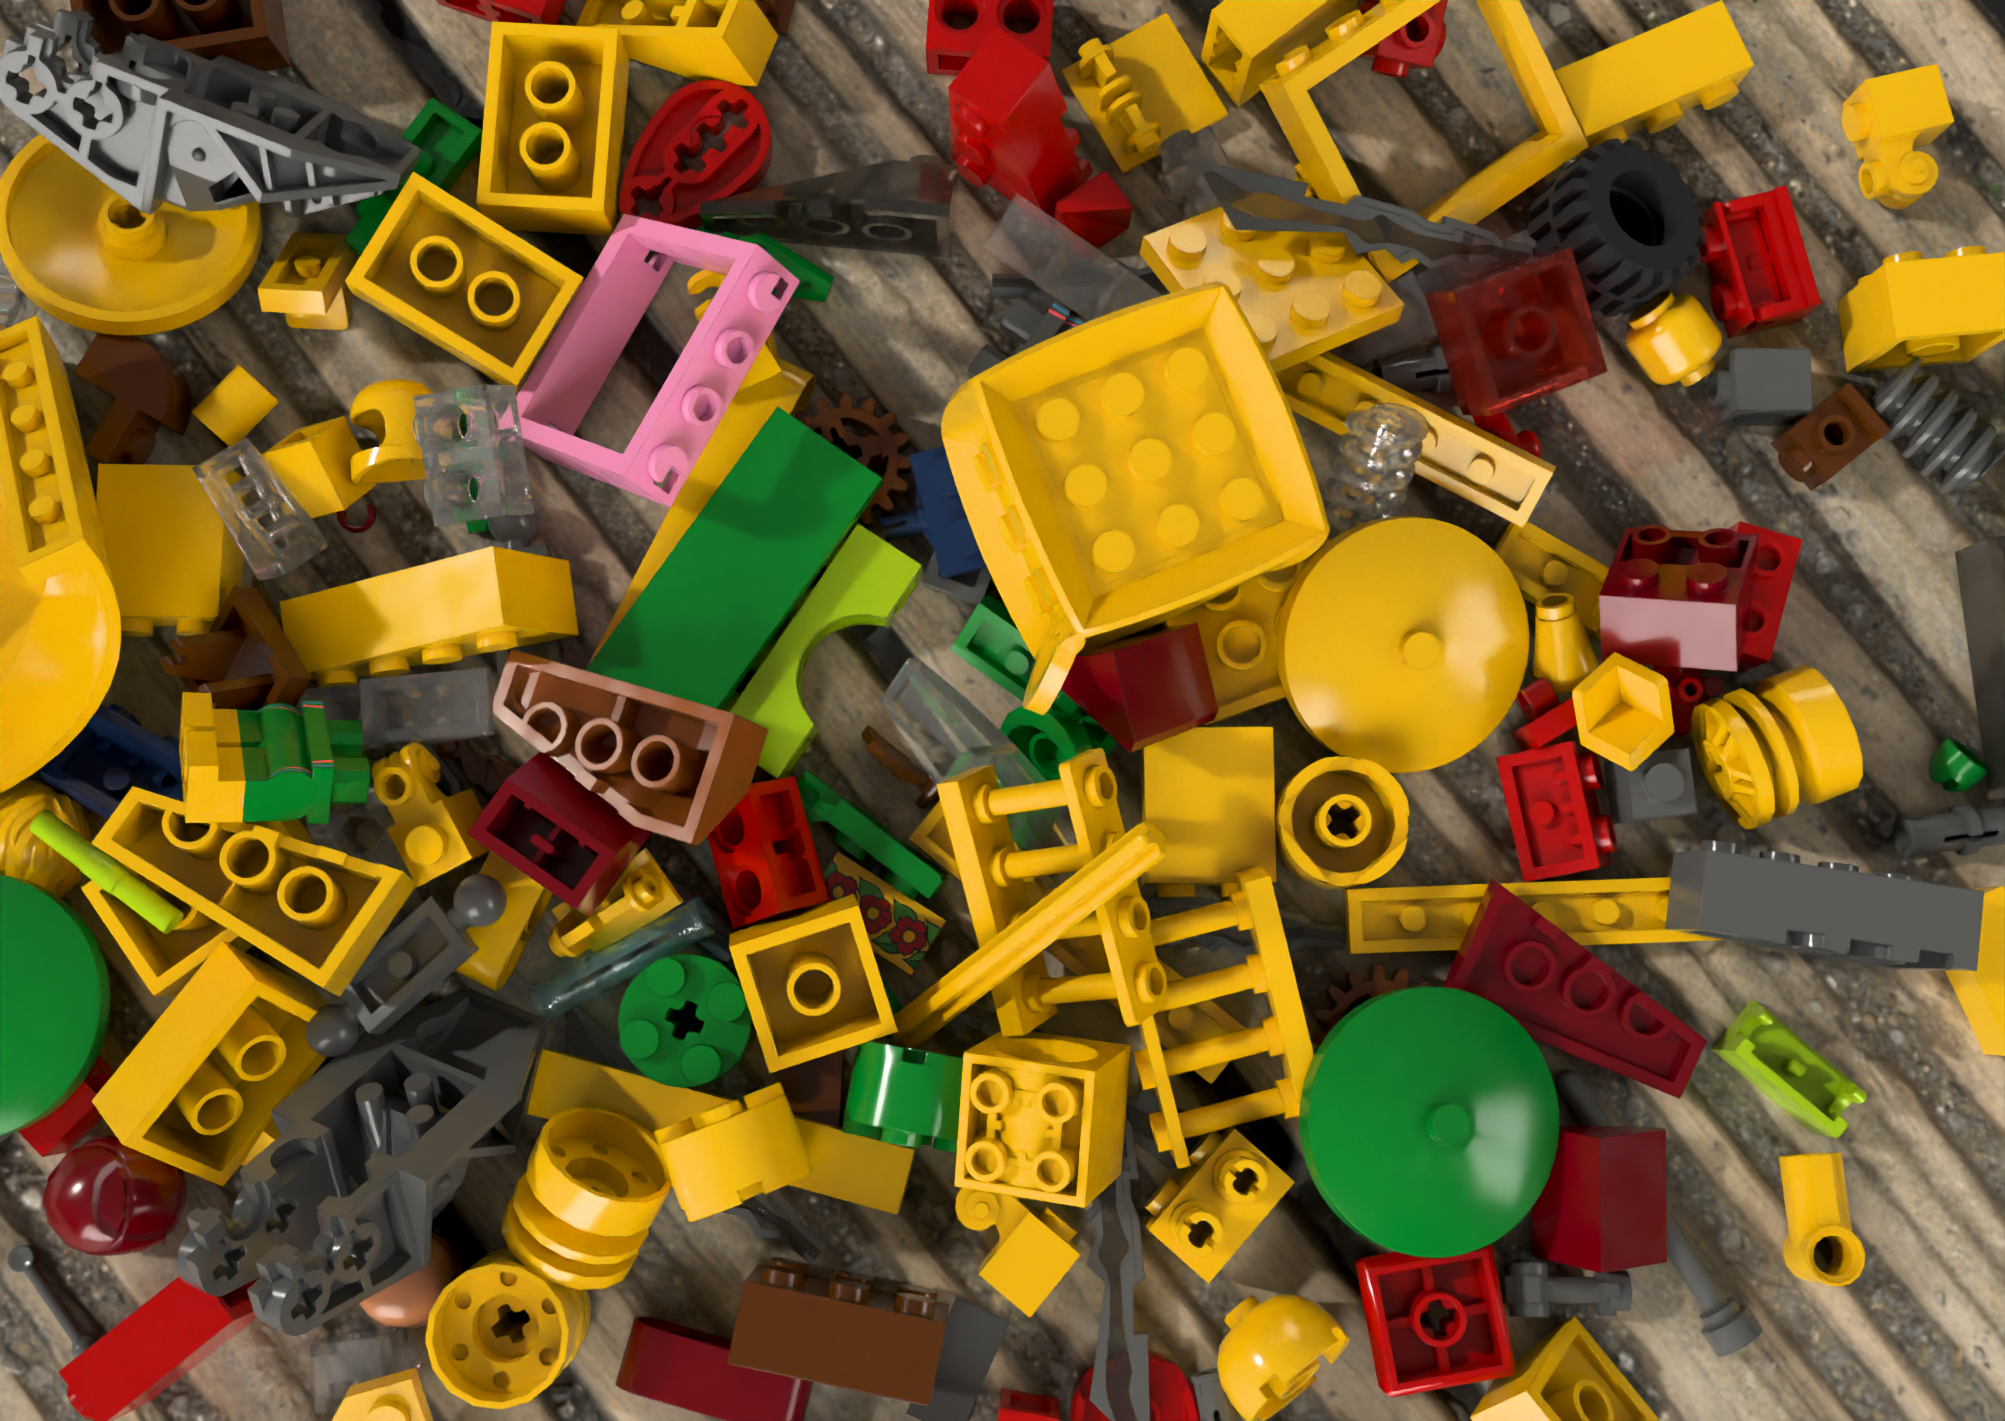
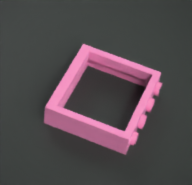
M623 214L498 428L545 460L671 507L800 280L757 244ZM650 250L655 251L647 264L644 261ZM677 262L727 275L624 454L573 436L673 263ZM774 287L778 288L774 295L771 294ZM669 470L672 471L663 489L653 484L654 480L662 483Z

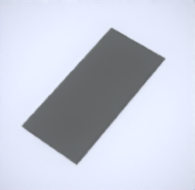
M956 1297L947 1317L930 1407L910 1403L906 1414L922 1421H967L1010 1321Z

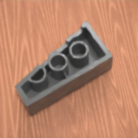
M1702 840L1700 850L1674 852L1665 930L1894 970L1977 971L1984 891L1916 881V877L1904 874L1878 872L1873 875L1858 872V866L1844 863L1818 862L1817 866L1800 864L1801 856L1791 853L1760 851L1759 857L1741 855L1742 845L1725 841Z

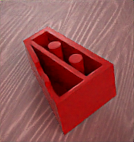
M995 25L948 86L951 159L955 161V169L967 181L977 187H984L985 184H988L1051 229L1054 225L1056 202L1084 184L1093 173L1089 161L1075 156L1073 150L1081 141L1077 131L1069 126L1065 130L1060 120L1067 110V106L1049 62Z

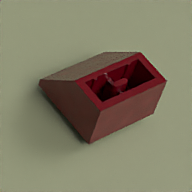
M1645 525L1639 528L1626 527L1599 594L1602 661H1605L1616 652L1638 664L1737 672L1748 636L1758 552V534L1736 533L1726 528H1714L1706 531L1670 530L1661 525Z
M539 752L504 781L467 834L576 910L592 917L652 832L633 826L618 814L616 808L597 793L589 791L575 780V776L549 755Z

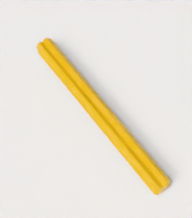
M1145 821L1137 824L895 1014L893 1017L898 1032L891 1034L893 1039L901 1040L906 1048H915L1163 859L1167 854L1165 845L1168 839L1166 834L1162 830H1157L1151 822Z

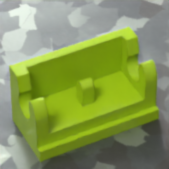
M1751 1000L1711 1049L1811 1134L1839 1138L1849 1125L1840 1116L1851 1103L1856 1102L1859 1104L1867 1099L1866 1091L1848 1079L1755 1000Z

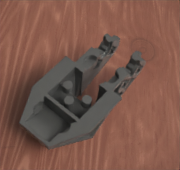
M62 8L57 10L54 25L42 20L37 22L36 25L30 24L27 26L24 41L13 36L7 38L3 56L0 58V100L2 103L129 203L149 215L161 207L163 202L194 212L223 210L257 200L259 204L282 201L285 212L291 217H301L312 212L381 195L386 190L397 189L419 165L423 151L343 102L222 54L210 61L145 34L136 35L131 33L126 36L123 52L115 51L112 54L105 55L101 51L100 44L90 35L94 18L90 16L91 13L79 8L72 12ZM69 44L73 48V59L82 64V67L71 73L67 72L65 60L56 55V52ZM31 66L36 74V80L46 86V88L35 95L29 92V81L19 76V73ZM321 197V202H317L314 199Z
M469 988L404 1015L382 1035L369 1034L365 1031L359 1036L358 1042L353 1049L343 1055L334 1057L271 1111L273 1120L281 1135L240 1170L244 1188L234 1203L232 1220L224 1217L222 1211L211 1206L205 1211L197 1207L186 1216L190 1231L182 1241L177 1253L176 1269L178 1276L183 1282L216 1297L226 1295L259 1278L247 1289L257 1318L261 1322L287 1335L298 1336L305 1334L423 1268L430 1261L432 1221L456 1195V1190L464 1181L470 1158L511 1155L518 1152L545 1041L546 1026L544 1018ZM313 1250L308 1257L304 1256L305 1253Z

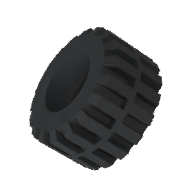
M1616 138L1606 140L1601 145L1596 144L1547 182L1538 191L1539 197L1531 204L1529 213L1534 220L1528 224V234L1530 238L1536 241V246L1532 248L1536 262H1542L1547 270L1543 275L1550 284L1555 282L1562 289L1560 295L1570 303L1575 299L1578 300L1582 310L1594 314L1600 309L1604 316L1615 317L1621 312L1626 315L1635 311L1691 273L1690 269L1698 264L1702 256L1698 248L1705 244L1706 232L1699 226V223L1704 221L1702 208L1694 202L1693 197L1696 196V193L1691 184H1685L1680 177L1682 171L1673 162L1671 164L1666 163L1663 160L1662 153L1653 147L1644 150L1639 141L1628 139L1622 144Z

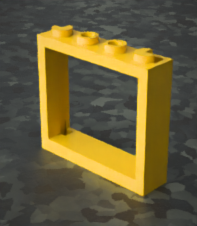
M1379 0L1380 3L1363 15L1360 10L1352 11L1331 23L1325 29L1328 38L1311 50L1307 45H1303L1283 55L1284 60L1275 65L1277 72L1259 84L1319 199L1346 204L1355 195H1362L1307 90L1441 0ZM1520 0L1475 1L1539 131L1417 213L1430 222L1441 223L1443 215L1475 225L1589 147ZM1328 213L1339 227L1346 228L1357 234L1366 243L1389 242L1417 249L1428 257L1450 242L1449 240L1417 235L1400 226L1383 236L1374 218L1360 221ZM1386 249L1362 253L1387 284L1419 263L1412 258L1402 264Z

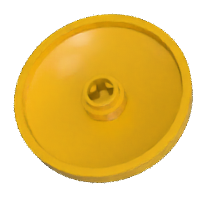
M41 134L32 139L16 154L0 179V254L10 276L19 289L39 308L59 320L85 330L112 335H146L165 332L191 324L218 309L241 288L249 277L261 249L263 221L260 204L257 200L223 210L194 212L163 202L161 207L149 215L137 209Z
M1390 516L1374 519L1346 530L1329 541L1305 565L1291 587L1282 609L1277 635V663L1282 687L1289 705L1305 729L1319 743L1335 754L1369 760L1392 773L1419 772L1445 765L1462 757L1485 740L1503 720L1517 697L1523 682L1529 654V624L1524 599L1511 571L1499 555L1489 545L1463 528L1447 522L1417 516Z

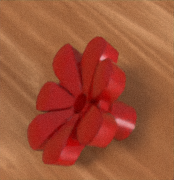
M1653 665L1655 672L1663 675L1668 681L1675 731L1672 735L1684 737L1689 734L1692 728L1691 716L1694 706L1709 701V698L1718 696L1723 689L1720 678L1714 676L1704 678L1701 675L1703 669Z

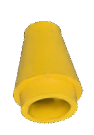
M1569 593L1548 594L1535 602L1533 674L1539 679L1544 677L1556 693L1572 692L1576 686L1592 673L1597 667L1598 662L1578 608L1575 605L1574 596Z

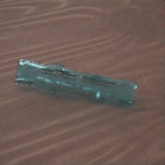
M695 897L680 908L663 915L647 925L639 927L634 932L596 952L591 949L583 951L582 954L574 958V964L546 980L528 987L527 995L531 1007L537 1016L544 1018L545 1023H549L556 1016L591 998L601 1001L612 995L615 985L640 973L657 959L672 956L698 940L716 933L714 920L702 900ZM666 933L671 935V937L636 956L630 954V952ZM608 964L612 966L610 970L603 972L578 987L573 985L574 982Z

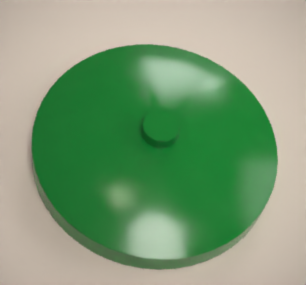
M0 875V1136L20 1131L47 1117L79 1088L95 1064L103 1046L108 1028L111 998L109 976L99 944L83 919L54 893L37 884L6 875Z
M1414 986L1385 992L1365 1001L1344 1016L1327 1034L1315 1053L1305 1077L1300 1101L1299 1131L1305 1162L1316 1188L1330 1209L1348 1227L1369 1241L1396 1252L1418 1257L1442 1258L1463 1255L1493 1243L1515 1227L1531 1210L1549 1179L1555 1161L1559 1138V1107L1553 1079L1543 1055L1527 1031L1512 1016L1487 999L1473 993L1446 987Z

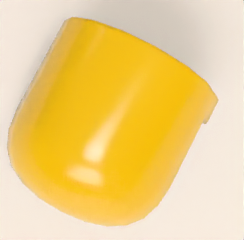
M387 379L374 382L362 388L355 396L350 407V421L355 426L372 431L378 439L379 447L358 452L350 458L351 480L354 484H380L426 479L441 475L448 469L442 406L436 394L429 387L407 379Z

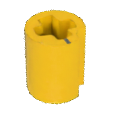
M238 364L192 413L231 448H234L280 401Z

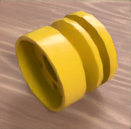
M1803 664L1756 682L1753 694L1740 688L1725 694L1723 700L1717 697L1694 706L1691 716L1692 738L1701 768L1722 808L1735 823L1746 830L1771 822L1772 817L1780 818L1795 813L1799 800L1807 805L1818 804L1857 789L1863 777V757L1854 725L1845 705L1833 686L1818 670Z
M570 1108L554 1114L543 1126L528 1158L527 1171L518 1180L514 1189V1195L508 1201L503 1212L501 1232L509 1250L527 1269L555 1284L578 1290L605 1289L623 1281L632 1268L639 1254V1249L649 1234L648 1228L659 1214L673 1186L655 1136L645 1127L627 1117L599 1108Z
M508 1246L492 1250L443 1288L429 1313L425 1343L433 1371L450 1393L473 1406L505 1409L531 1401L555 1381L562 1370L575 1358L589 1332L592 1309L588 1291L552 1283L530 1271L509 1250ZM525 1309L530 1320L526 1324L523 1321L512 1324L508 1319L507 1313L511 1310L513 1312H520Z

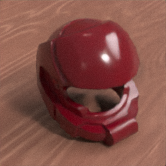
M114 1135L91 1139L83 1143L82 1147L68 1152L49 1175L43 1197L48 1224L66 1245L90 1255H125L160 1247L165 1244L166 1237L174 1231L182 1218L187 1194L186 1176L182 1169L122 1145Z

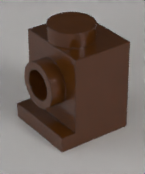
M1848 382L1813 408V411L1798 420L1770 444L1779 453L1778 460L1784 471L1794 480L1804 482L1811 491L1832 478L1891 430L1853 385ZM1824 433L1832 441L1833 444L1829 443L1826 440Z

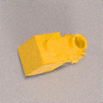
M1938 64L1866 79L1842 103V127L1844 134L1849 141L1854 143L1858 160H1864V163L1859 168L1858 180L1861 192L1866 199L1877 198L1884 206L1891 209H1905L1912 206L1936 184L1938 166L1935 160L1927 153L1913 151V148L1929 145L1955 122Z
M412 742L404 746L400 752H393L389 758L384 757L372 765L371 772L374 780L375 794L387 806L396 823L387 828V831L414 882L417 884L416 886L419 887L464 866L491 850L467 834L483 812L472 789L449 797L444 795L436 785L440 780V764L438 760L423 745L418 742Z
M960 1187L956 1194L955 1203L956 1214L960 1222L971 1230L979 1231L987 1229L994 1224L1000 1234L999 1242L979 1265L978 1275L1030 1318L1081 1255L1079 1248L1071 1242L1077 1231L1048 1206L1039 1215L1029 1205L1027 1206L1021 1201V1197Z

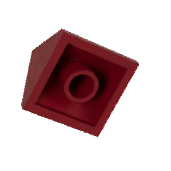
M1197 622L1141 631L1107 644L1081 650L1077 653L1061 687V690L1129 753L1213 721L1218 713V706Z
M1559 1125L1558 1147L1549 1179L1541 1195L1531 1208L1532 1256L1598 1273L1667 1262L1666 1129L1655 1127Z

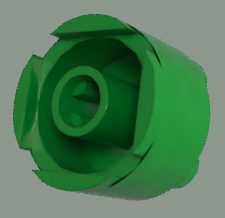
M678 954L657 959L632 980L620 1005L618 1025L622 1050L644 1075L667 1086L680 1088L695 1087L724 1077L744 1061L751 1051L757 1036L737 970L713 957ZM695 1003L698 1005L695 1016L704 1021L703 1029L689 1031L684 1036L681 1034L683 1024L676 1020V1014L678 1010L689 1009Z
M871 1041L859 1044L857 1053L855 1052L842 1132L871 1138H880L881 1136L882 1142L921 1148V1144L931 1146L932 1137H934V1149L957 1153L963 1058Z

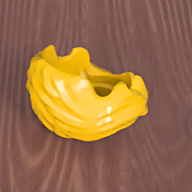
M38 780L21 781L12 788L0 793V875L29 881L62 898L81 880L83 873L73 863L33 834L29 827L41 812L49 810L90 842V829L80 803L69 796L56 793L46 783Z

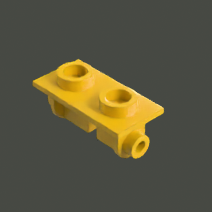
M645 848L635 855L592 917L576 910L565 901L553 908L551 911L559 922L554 925L553 934L549 936L548 943L552 952L558 957H577L582 954L587 962L675 908L683 900L648 849Z

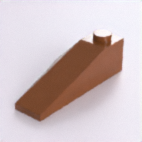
M513 649L510 650L489 710L540 752L549 755L575 776L574 779L589 791L597 793L616 808L618 814L633 826L698 846L748 793L769 731L734 713Z

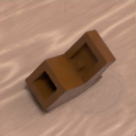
M98 333L73 373L115 400L84 448L85 453L103 464H143L155 448V434L161 425L183 437L188 427L192 410L189 385L181 370L169 358L139 336Z

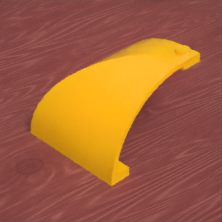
M37 315L0 331V793L12 788L37 772L62 752L83 730L98 710L111 685L119 661L122 637L120 609L67 372L53 339Z

